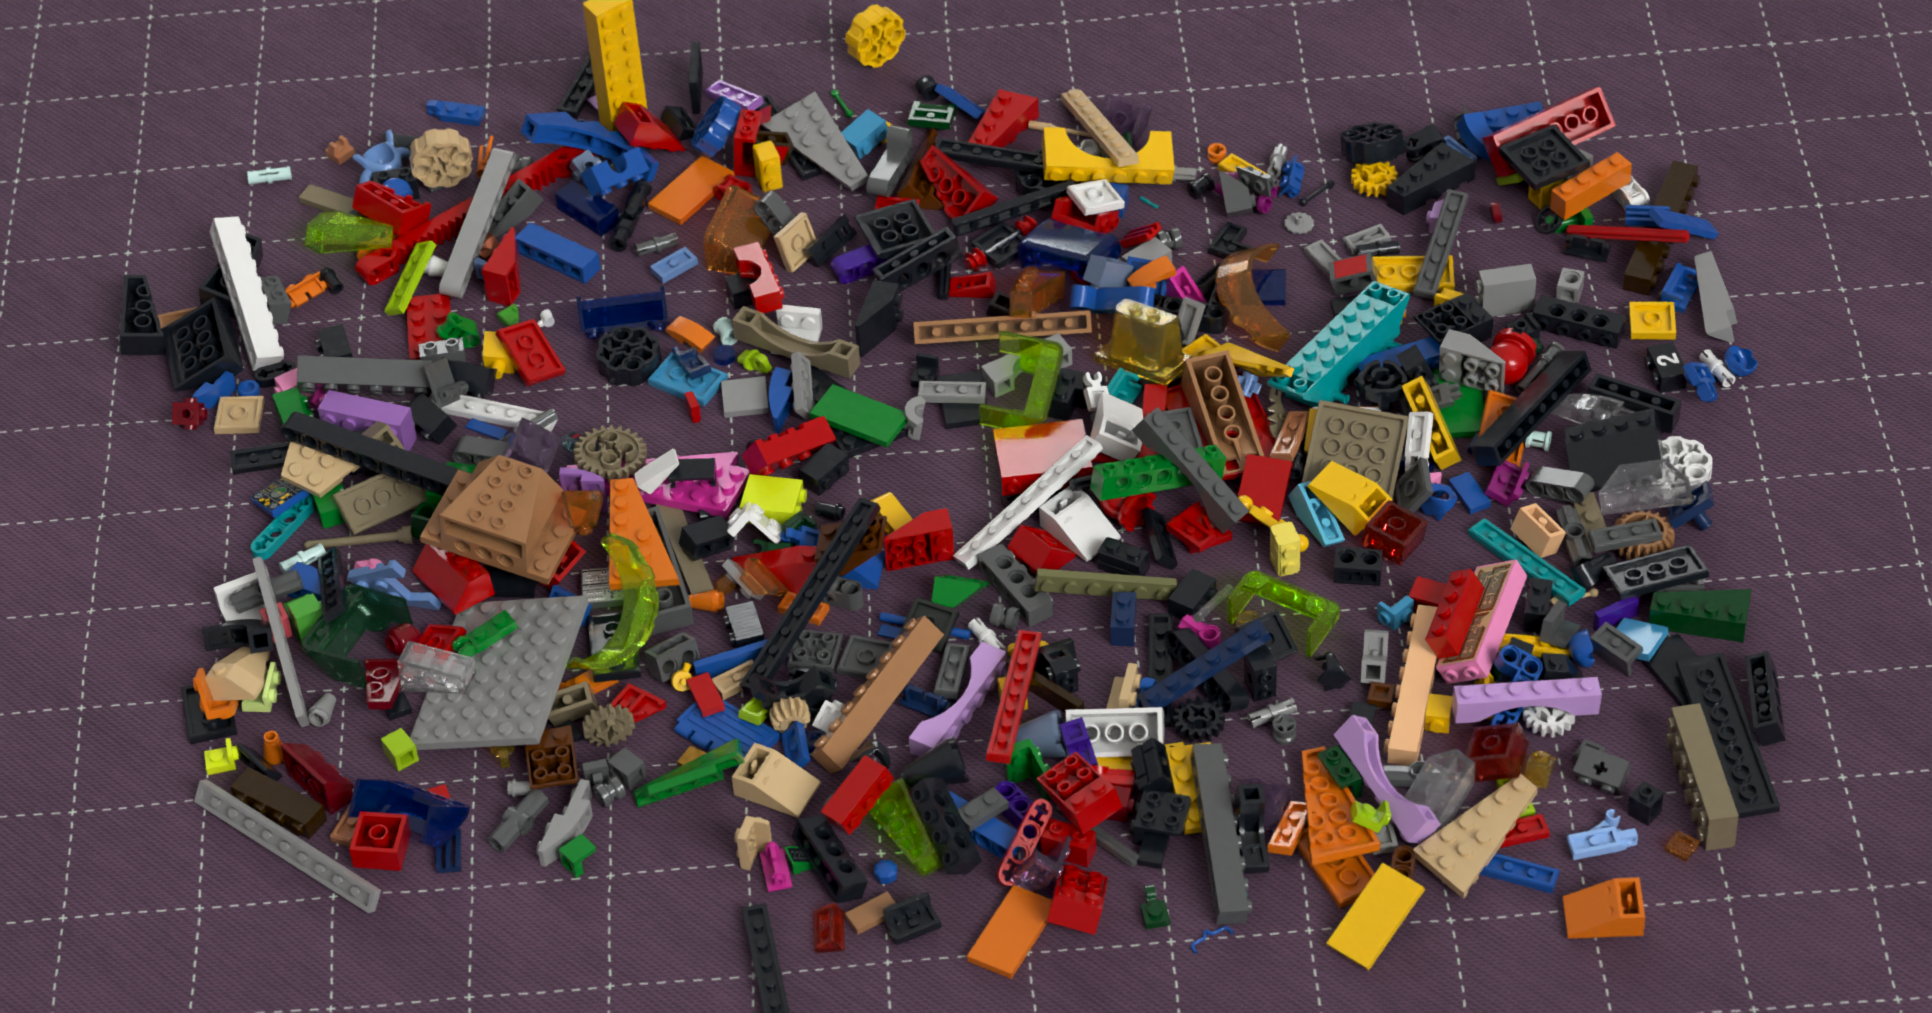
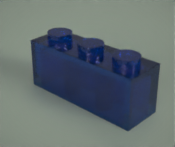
M574 180L555 193L558 210L600 237L613 229L619 219V211L614 204L602 199L598 194L591 197L588 189Z

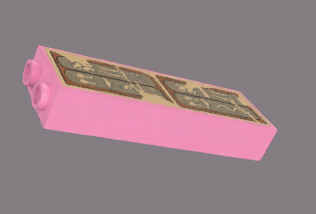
M1517 560L1476 567L1474 574L1484 586V591L1459 656L1439 659L1436 669L1447 684L1488 677L1527 578V574Z

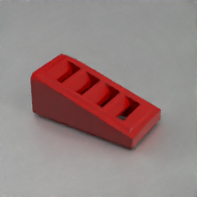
M992 271L950 278V297L993 298L995 295L996 280Z

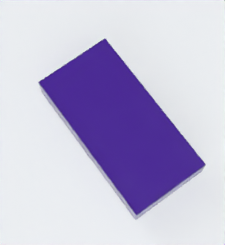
M1636 596L1627 598L1594 613V630L1597 631L1605 622L1615 626L1620 624L1623 618L1631 619L1637 616L1639 599Z

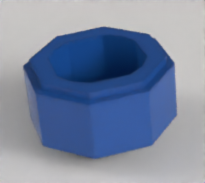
M881 860L875 864L874 878L880 884H890L897 879L898 867L892 860Z

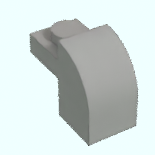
M1365 629L1361 683H1371V681L1385 683L1389 631Z

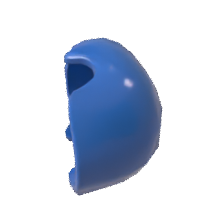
M1584 629L1572 635L1569 640L1568 650L1575 663L1581 667L1588 668L1593 666L1595 659L1592 655L1593 646L1589 637V631Z

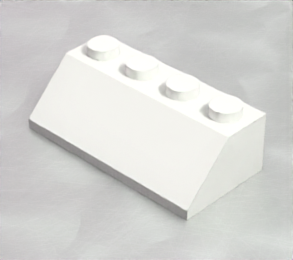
M1162 707L1066 710V722L1080 717L1083 718L1096 758L1132 757L1131 749L1138 745H1143L1142 743L1150 738H1155L1164 744V710ZM1066 747V753H1067V757H1068V756H1070V755H1069L1068 749H1067V747Z

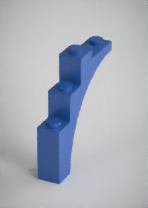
M567 112L526 114L520 132L532 143L559 144L586 151L589 149L590 152L611 160L636 148L629 145L620 131L609 132L598 121L577 122ZM640 146L639 149L650 169L643 174V179L647 182L654 181L659 162Z

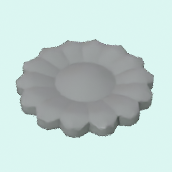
M1291 213L1284 220L1285 227L1293 234H1307L1314 227V220L1306 213Z

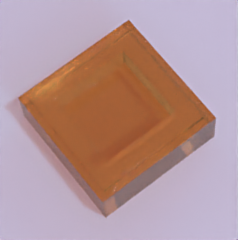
M1678 830L1666 844L1665 852L1687 862L1699 847L1700 841Z

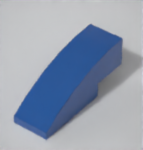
M775 367L769 385V405L774 431L779 434L793 407V375L791 370Z

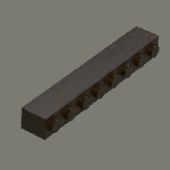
M1673 160L1654 206H1670V211L1687 215L1688 202H1692L1695 192L1694 188H1698L1701 176L1697 175L1698 166ZM1645 226V227H1644V228L1667 229V228L1655 227V226ZM1638 241L1624 274L1623 290L1649 296L1651 289L1657 286L1658 273L1662 274L1664 259H1668L1670 255V244L1674 245V243Z

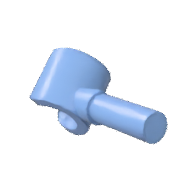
M1610 809L1606 812L1604 821L1589 831L1612 826L1617 828L1621 816L1613 818L1615 810Z

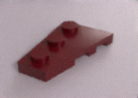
M365 659L368 708L379 710L392 709L411 668L410 660Z

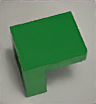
M580 834L558 849L561 865L575 878H578L584 874L582 861L596 852V847L583 834Z

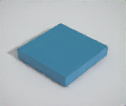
M1623 618L1616 628L1643 647V652L1636 659L1650 661L1668 635V627Z

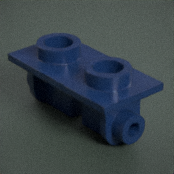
M911 683L909 685L906 684L903 688L902 693L905 695L899 702V705L931 717L945 712L952 705V702L946 700L945 696H938L931 692L926 693L923 689L917 688Z

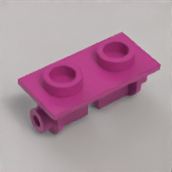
M768 842L764 849L765 852L760 853L768 892L792 888L784 848L779 849L775 842Z

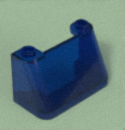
M1044 219L1019 241L1017 252L1021 267L1024 270L1032 272L1035 266L1040 268L1042 262L1077 271L1078 278L1083 279L1091 254L1118 259L1121 247L1118 239L1111 234L1095 232L1058 222L1054 219Z

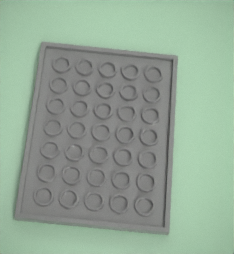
M586 595L479 602L456 614L452 626L463 627L466 630L464 636L504 610L513 618L518 628L482 652L466 660L459 658L458 653L454 651L443 668L436 667L410 739L416 745V750L539 744L589 603Z

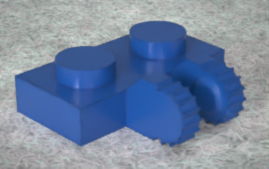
M1689 362L1684 365L1683 368L1686 372L1684 376L1689 384L1698 386L1696 393L1700 396L1701 401L1713 402L1717 400L1718 394L1713 385L1717 382L1707 364Z

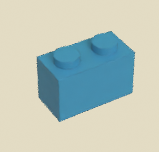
M867 109L841 133L857 159L860 160L887 137L888 128L883 118Z

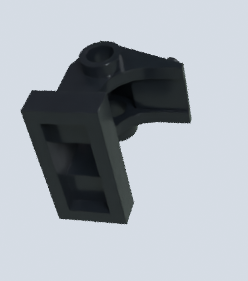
M1067 638L1040 647L1034 671L1039 674L1045 672L1047 679L1070 693L1079 691L1078 672L1081 671V667L1076 657L1074 641L1071 638ZM1059 655V658H1056V659H1052V658H1051V657H1054V656Z

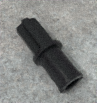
M1398 240L1357 245L1356 255L1371 253L1372 256L1380 257L1381 255L1399 254L1400 244Z

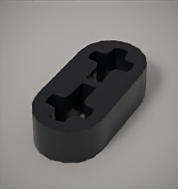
M282 361L260 367L254 373L255 380L260 388L276 386L274 378L286 373L285 371L289 372L295 369L296 366L291 361Z

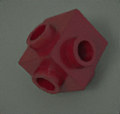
M184 398V402H172L173 425H183V429H197V425H204V421L207 420L205 403H198V398Z

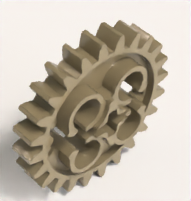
M602 425L601 430L598 431L592 428V434L585 432V437L580 436L579 442H575L574 463L578 466V469L597 474L607 479L608 483L612 479L629 478V474L634 476L636 471L646 465V443H643L642 437L638 438L637 432L630 434V428L622 431V426L614 429L613 425H610L609 429H605ZM599 440V451L596 452V442ZM625 456V466L622 468L620 465L622 464V457Z

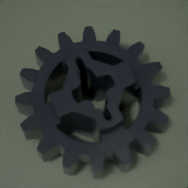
M1196 696V701L1187 698V704L1180 702L1179 709H1174L1173 725L1175 726V732H1181L1182 739L1188 736L1189 742L1198 739V742L1202 743V739L1205 738L1210 742L1212 735L1219 737V731L1224 730L1225 714H1223V708L1217 707V701L1209 703L1208 697L1204 701H1201L1199 696Z

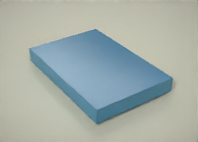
M671 352L648 378V385L682 399H685L684 393L692 391L698 404L705 407L722 387L721 381L728 380L727 373L711 367L712 372L692 380Z

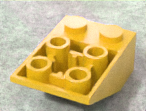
M1333 461L1307 485L1354 536L1368 526L1393 500L1376 482Z

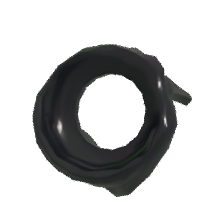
M1327 651L1325 655L1314 657L1316 661L1326 660L1322 664V669L1325 671L1317 679L1318 683L1324 685L1325 691L1335 688L1341 689L1351 680V677L1331 651Z
M878 740L866 741L860 750L853 754L851 762L861 760L864 755L869 757L873 754L880 760L881 765L887 769L890 767V755L885 746Z

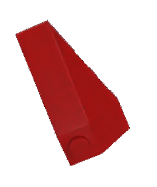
M934 145L930 147L920 161L929 181L933 183L937 191V197L941 199L945 207L946 214L951 219L993 206L998 199L986 186Z

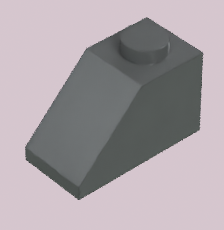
M1224 171L1219 172L1228 218L1253 213L1252 207L1256 206L1254 193L1250 194L1247 186Z

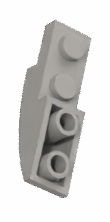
M580 779L577 787L572 789L570 803L564 807L562 815L554 814L551 823H547L545 836L542 841H539L536 849L541 866L546 867L560 857L558 849L580 834H583L593 817L590 802L592 793L589 780Z

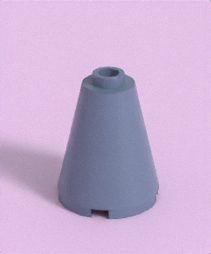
M1053 710L1021 724L1015 743L1030 738L1033 745L1039 747L1042 757H1067L1066 744L1060 728V724L1064 723L1060 711Z

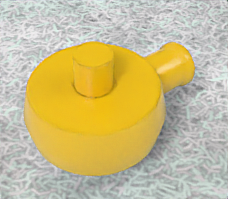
M684 662L683 669L674 672L672 675L671 685L676 691L684 692L689 690L686 679L692 678L689 672L691 664Z

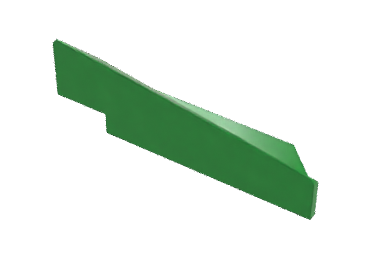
M735 738L635 789L634 796L637 807L640 808L723 780L722 770L745 763L739 739Z

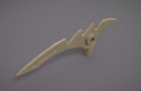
M1271 387L1268 399L1274 402V404L1267 409L1274 414L1267 418L1275 423L1269 425L1273 437L1277 440L1288 414L1282 405V391L1278 390L1276 396V389Z

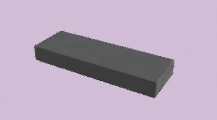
M1656 518L1588 531V539L1594 553L1661 541L1663 536Z
M946 644L934 694L945 696L946 699H958L970 654V645Z

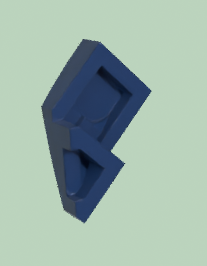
M678 347L671 348L677 362L692 380L712 372L710 364L701 355L697 354L696 348H690L687 351H679Z

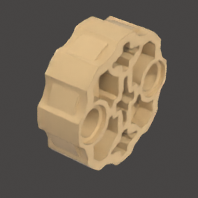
M431 129L425 131L420 138L414 139L410 146L411 155L409 158L412 174L416 179L421 180L425 186L431 188L438 186L452 187L457 185L461 179L468 177L472 171L471 162L473 157L470 142L454 129Z

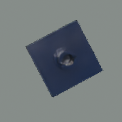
M1707 480L1667 504L1669 522L1674 529L1691 519L1694 520L1700 531L1709 528L1712 524V521L1704 512L1714 506L1712 487Z

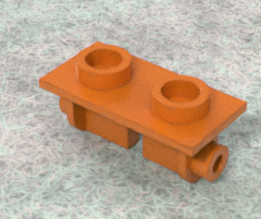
M319 271L313 275L308 274L300 283L292 284L285 289L291 301L290 309H296L308 302L309 299L305 295L306 293L313 299L325 292L327 285L323 280L319 281Z

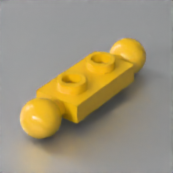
M1241 495L1238 497L1249 510L1248 513L1269 529L1273 525L1285 523L1282 519L1278 522L1272 518L1273 513L1264 506L1259 509L1253 505V501L1249 496ZM1298 534L1300 538V552H1304L1309 546V540L1305 535Z

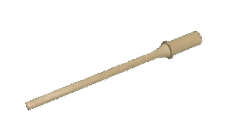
M1032 120L1028 124L1029 129L1043 131L1044 127L1060 128L1052 123ZM1065 128L1066 133L1092 137L1088 132Z

